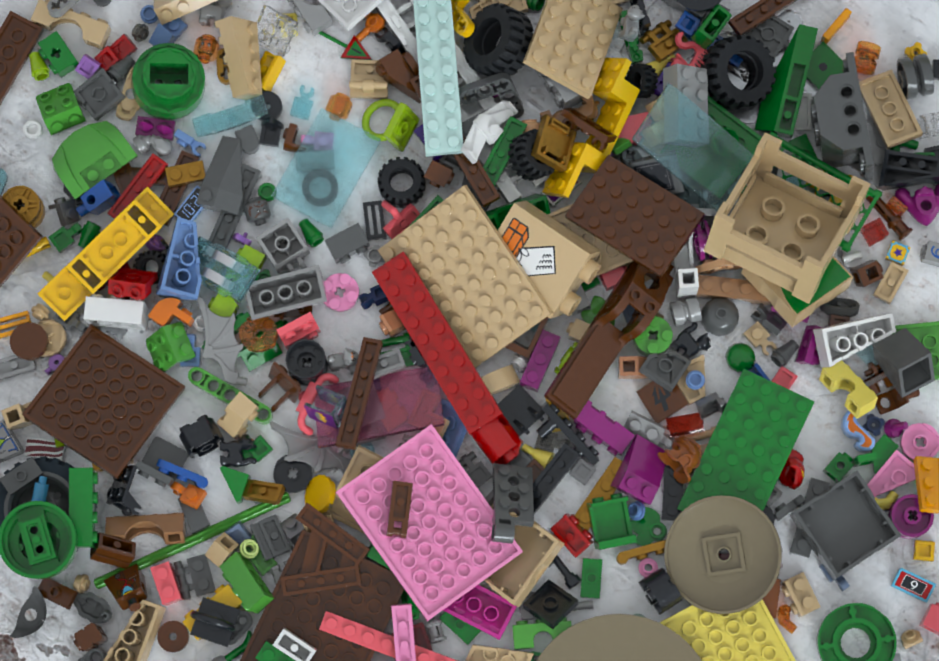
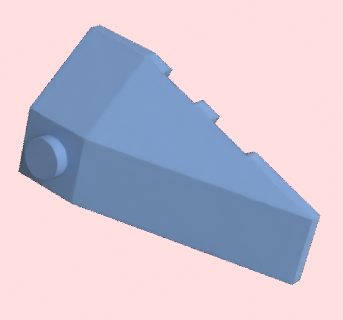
M177 217L156 291L157 295L183 300L198 299L202 278L199 266L200 257L198 256L196 222Z

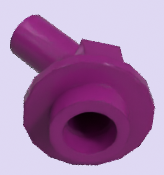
M889 419L884 425L886 435L891 438L899 437L903 430L908 428L906 421L900 422L897 419Z

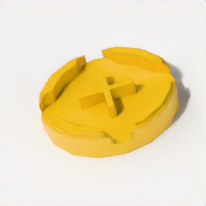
M315 476L309 482L305 491V504L309 503L321 513L327 512L329 505L333 504L336 496V485L329 476Z

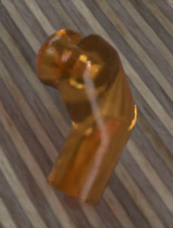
M784 604L777 611L778 623L792 634L797 626L790 621V606Z

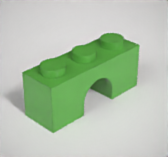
M565 617L554 629L540 620H536L535 624H528V621H516V625H512L514 650L534 648L533 640L539 632H547L551 635L552 640L555 639L559 634L572 626L571 621H567V617Z

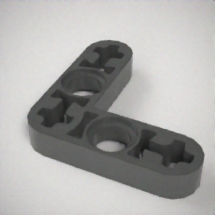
M498 73L459 88L460 102L463 104H470L498 94L501 101L506 100L515 104L518 113L513 115V118H519L524 113L523 103L510 75L507 73ZM482 86H489V87H490V88H489L488 90H486V91L480 90V88H481ZM507 93L514 94L511 98L504 97Z

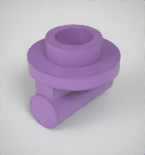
M154 234L145 243L149 250L162 252L165 249L160 241L163 239L160 235Z

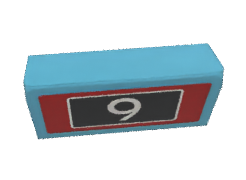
M899 568L891 586L927 603L936 584L903 568Z

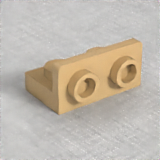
M804 572L782 582V592L785 597L789 596L792 602L790 608L794 615L802 617L821 607Z

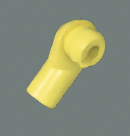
M891 490L886 498H874L882 510H888L899 495Z

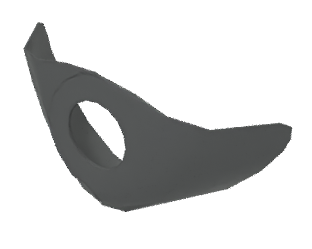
M33 587L30 597L21 608L15 630L10 637L20 638L30 635L39 630L43 625L47 609L43 595L37 587ZM34 609L37 612L36 619L28 621L25 618L26 610Z

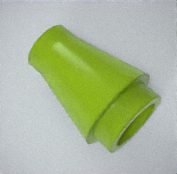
M32 52L29 54L32 77L36 81L47 79L50 69L39 52Z

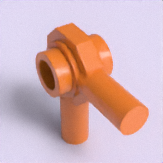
M370 12L365 16L366 27L355 36L360 42L371 32L378 33L384 28L385 20L380 14Z

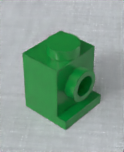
M839 452L825 467L823 472L835 483H838L854 466L851 463L853 459L847 453L841 454ZM838 462L843 463V469L837 467Z

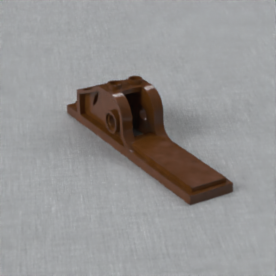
M635 261L629 264L546 391L545 398L572 419L578 417L621 349L629 341L637 338L645 331L661 308L666 293L674 279L669 275L674 268L672 264L662 277H659ZM645 275L653 280L649 289L644 284ZM629 304L635 310L626 327L620 331L610 321L616 319Z

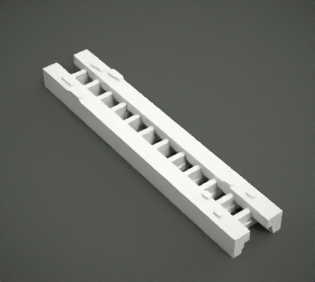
M383 0L376 7V10L385 20L392 34L401 42L404 50L408 51L418 64L417 42L411 33L415 30V20L406 25L401 16L414 9L413 0H409L407 4L401 5L397 10L390 0ZM455 42L457 73L461 77L458 79L460 88L463 85L480 80L475 70L469 67L464 54ZM482 86L480 90L486 91L487 88ZM491 96L477 101L482 109L469 117L463 110V107L468 104L460 102L461 121L464 122L496 105L497 103ZM508 119L499 125L502 128V130L504 129ZM485 142L478 157L482 166L487 161L495 144L489 148ZM509 162L496 184L507 204L522 198L516 185L524 181L522 176L518 175L511 179L505 172L506 169L512 166V163ZM545 176L531 182L535 188L542 187L548 178Z

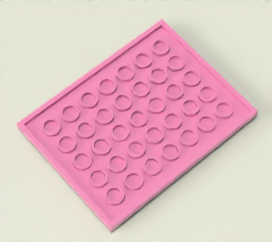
M432 424L335 492L426 621H429L523 552L515 540L512 544L492 542L494 510ZM393 481L413 483L406 538H400L397 535L392 537L386 536ZM394 521V527L401 528L402 522Z

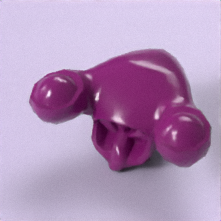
M939 184L936 185L934 190L923 186L915 191L913 197H911L910 192L906 188H899L895 191L894 197L907 207L908 212L917 222L928 226L935 219L939 212Z

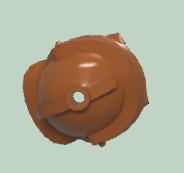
M679 436L674 438L671 450L665 449L664 453L659 452L657 455L662 463L669 465L673 469L676 481L685 484L691 481L690 473L692 470L700 465L702 451L700 449L701 446L694 440L685 436Z

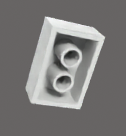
M92 294L91 297L86 296L83 319L89 326L91 324L100 327L146 330L149 308L144 301L135 300L130 297V300H122V298L115 296L103 298V295Z

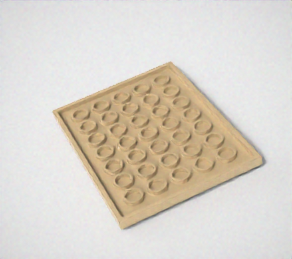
M467 185L462 186L378 250L385 262H388L403 251L407 254L475 368L553 313Z

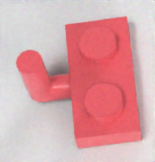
M384 200L381 203V206L394 217L382 228L391 240L404 231L420 215L411 203L400 213L388 201Z

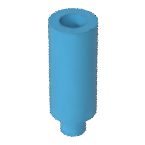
M40 475L39 481L35 482L31 501L46 502L49 484H46V476Z

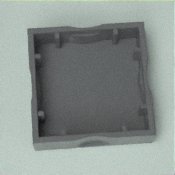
M858 470L789 514L832 580L840 577L872 554L901 537L886 512L877 504L872 491Z

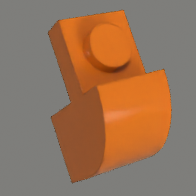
M176 298L162 299L153 307L148 315L152 321L161 327L169 325L174 317L190 327L195 321L191 317L192 313L185 308L180 310L183 303Z

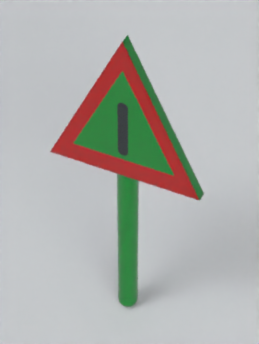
M322 31L318 33L346 48L340 58L372 60L355 35L347 45Z

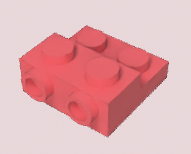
M311 311L277 329L287 350L296 341L302 339L313 340L321 332Z

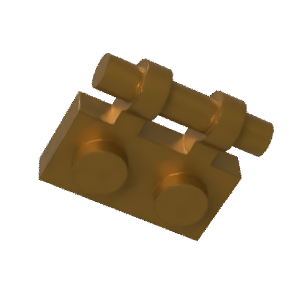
M670 20L658 23L656 28L646 31L639 38L641 44L651 43L648 50L659 63L681 49L675 43V36L680 31L677 28L672 31L669 29L672 26ZM659 34H663V35H664V36L661 37L660 39L657 37V35H659ZM683 36L682 41L688 42L687 38Z

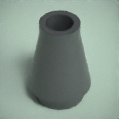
M127 55L110 66V70L107 73L115 82L123 81L135 64V61Z
M791 339L788 343L773 351L771 355L772 361L779 367L787 365L799 348V345Z

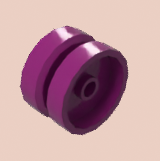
M910 494L901 497L893 503L888 510V517L900 533V538L914 539L930 529L933 524L934 513L919 512L918 495ZM909 514L913 516L912 520L908 519Z

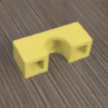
M841 360L831 367L822 368L819 380L831 393L838 389H844L849 392L844 406L856 419L875 408L878 399L875 392L869 389L863 380L850 369L849 365Z

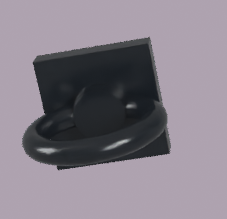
M203 597L199 610L190 613L191 618L195 619L190 635L228 647L233 631L236 629L235 625L241 610Z

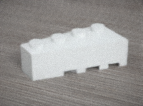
M882 313L813 329L820 366L831 367L852 354L865 349L867 346L895 333L893 313Z

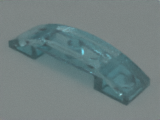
M260 95L232 108L193 118L192 121L197 137H202L239 127L261 118L269 112L264 96Z

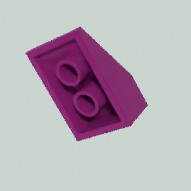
M636 434L610 486L643 504L651 505L660 487L665 469V464L662 463L657 454L659 452L664 453V449Z

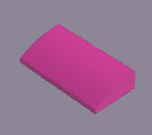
M477 585L443 611L500 640L517 606L512 605L505 598Z

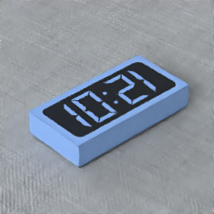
M196 185L174 213L175 217L191 221L197 218L204 209L196 203L201 187Z

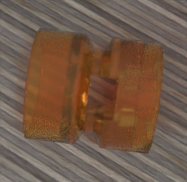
M859 41L855 50L857 56L854 57L858 73L865 75L874 74L877 66L875 60L879 59L881 52L880 46L867 41Z

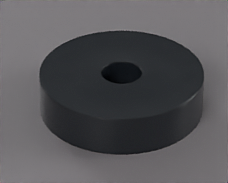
M264 91L262 96L253 99L252 110L255 117L260 121L270 117L278 119L282 113L281 99L273 92ZM266 104L271 105L268 110L264 109Z

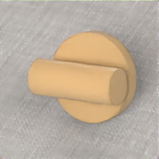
M914 629L905 631L901 636L904 649L923 642L920 632Z

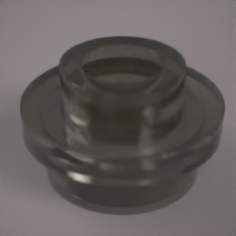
M137 24L133 28L132 36L135 41L141 42L148 37L149 28L147 25Z

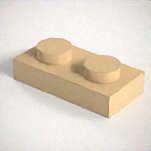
M892 261L873 296L890 305L909 270Z

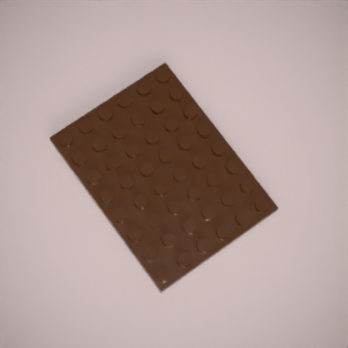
M302 529L280 577L301 573L310 532ZM328 542L320 571L336 569L340 566L343 553ZM365 558L359 564L361 585L283 597L281 578H279L272 592L275 599L265 607L240 661H258L255 657L265 642L268 640L274 644L284 628L317 649L310 661H371L374 650L319 630L325 612L334 613L384 632L392 616L391 606L397 605L404 588L392 571Z

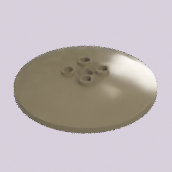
M720 495L698 500L678 515L671 525L666 538L664 559L671 582L676 585L681 596L686 601L707 612L730 614L754 606L770 592L781 569L782 548L775 526L761 509L744 499ZM721 549L729 551L730 555L727 560L720 558L719 552Z

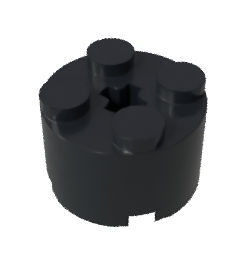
M207 415L199 417L197 422L191 425L186 424L180 428L179 438L190 458H195V454H198L199 457L204 456L219 447L217 443L220 440L221 442L224 441V437L214 419L208 418Z
M663 568L656 570L638 582L642 590L647 593L645 595L651 606H654L659 615L682 601L679 590L671 582L670 576Z

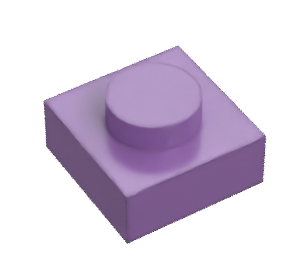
M84 54L75 71L89 79L98 71L101 63Z

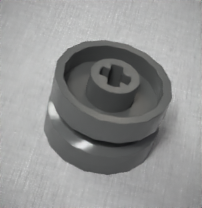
M925 53L915 55L913 60L909 57L897 60L898 81L907 100L916 98L918 92L922 96L934 93L933 72L929 58Z

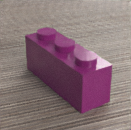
M546 330L542 331L520 380L521 386L538 392L559 345L560 336Z

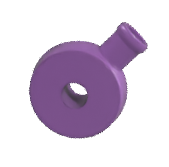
M61 354L51 356L48 361L49 367L44 371L49 375L58 368L65 357Z

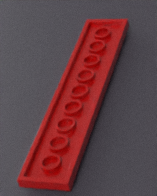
M403 251L372 271V274L468 433L472 435L503 415L502 410L407 254Z

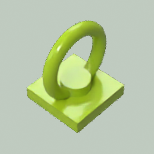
M380 99L372 103L365 110L362 117V128L370 139L375 141L388 140L397 150L403 152L420 119L406 104L397 103L391 99ZM384 106L393 108L395 113L389 121L383 134L373 132L369 125L372 113Z

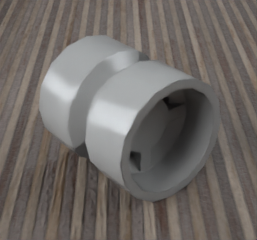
M696 296L686 298L683 303L680 300L669 303L675 327L685 325L688 320L691 323L702 320Z

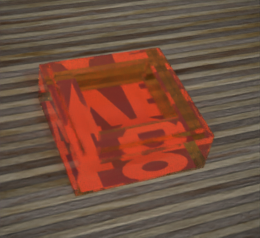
M895 196L887 203V206L899 216H902L908 209Z

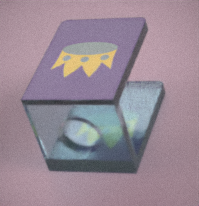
M317 385L315 388L319 398L334 405L335 408L330 413L305 403L306 412L309 418L338 429L341 425L347 399L342 394ZM342 408V412H341L340 416L338 417L339 411H340V409Z

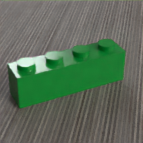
M69 468V517L77 530V548H95V543H98V531H95V523H98V512H95V504H98V492H95V484H98V472H95L94 468Z

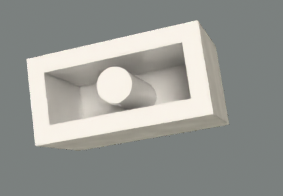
M286 628L282 630L273 644L274 647L295 661H310L317 651L315 647Z

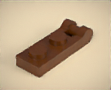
M393 481L386 536L392 537L397 535L400 538L407 537L413 483ZM394 521L402 522L401 528L394 527Z

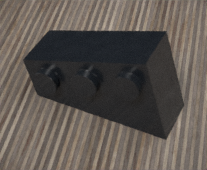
M893 150L885 151L878 186L882 191L939 181V157Z

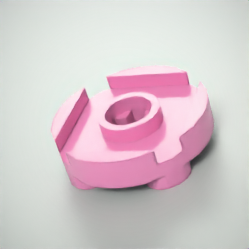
M337 273L329 276L324 281L327 302H324V304L328 308L337 312H345L355 306L359 296V287L352 277L345 273ZM338 288H341V290L345 289L346 292L343 293V297L335 295Z
M912 424L904 430L901 436L900 447L905 456L911 460L916 456L933 458L939 450L938 432L929 424ZM923 438L925 446H916L917 442L915 439Z

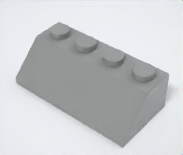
M319 265L244 284L252 320L327 302L326 289Z

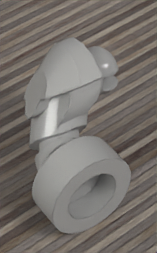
M139 134L133 138V142L141 154L150 151V145L153 146L159 156H167L171 153L172 143L168 139L154 134L152 136Z

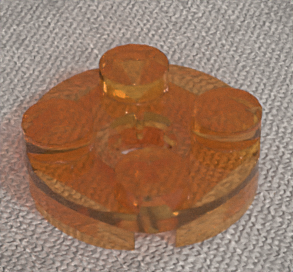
M249 316L247 321L240 326L239 338L248 351L264 352L275 347L278 338V328L271 318L264 317L252 320L251 316ZM258 329L263 332L260 337L254 335V332L257 333L256 330Z

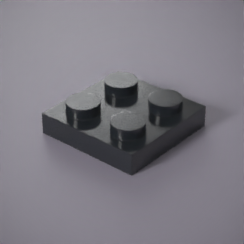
M548 579L523 603V609L554 629L578 605V599Z

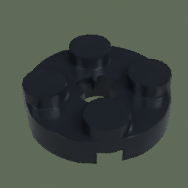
M285 455L276 462L273 473L274 481L276 484H283L286 488L285 491L288 493L301 492L312 480V468L304 462L285 461L284 457L287 456ZM291 468L298 470L296 473L297 477L294 479L293 477L290 479L287 476L290 474L288 470Z

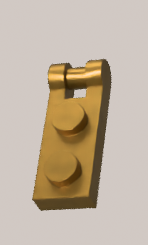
M666 540L620 552L617 555L616 561L618 564L624 565L628 559L635 557L637 560L648 558V554L653 552L656 555L663 554Z

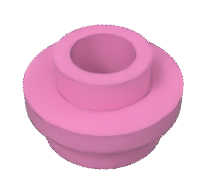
M645 558L639 563L638 570L643 577H647L658 570V565L655 560ZM650 564L652 570L646 571L645 565Z

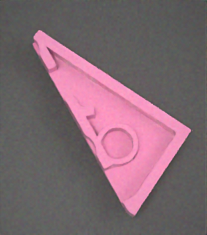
M896 450L867 484L874 497L916 480L914 463Z

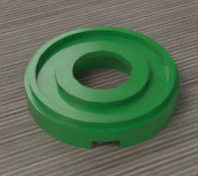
M850 603L836 608L824 618L818 630L817 650L821 661H893L896 653V634L891 622L875 607L867 604ZM852 628L863 630L870 640L868 652L859 658H852L846 655L841 647L843 634Z

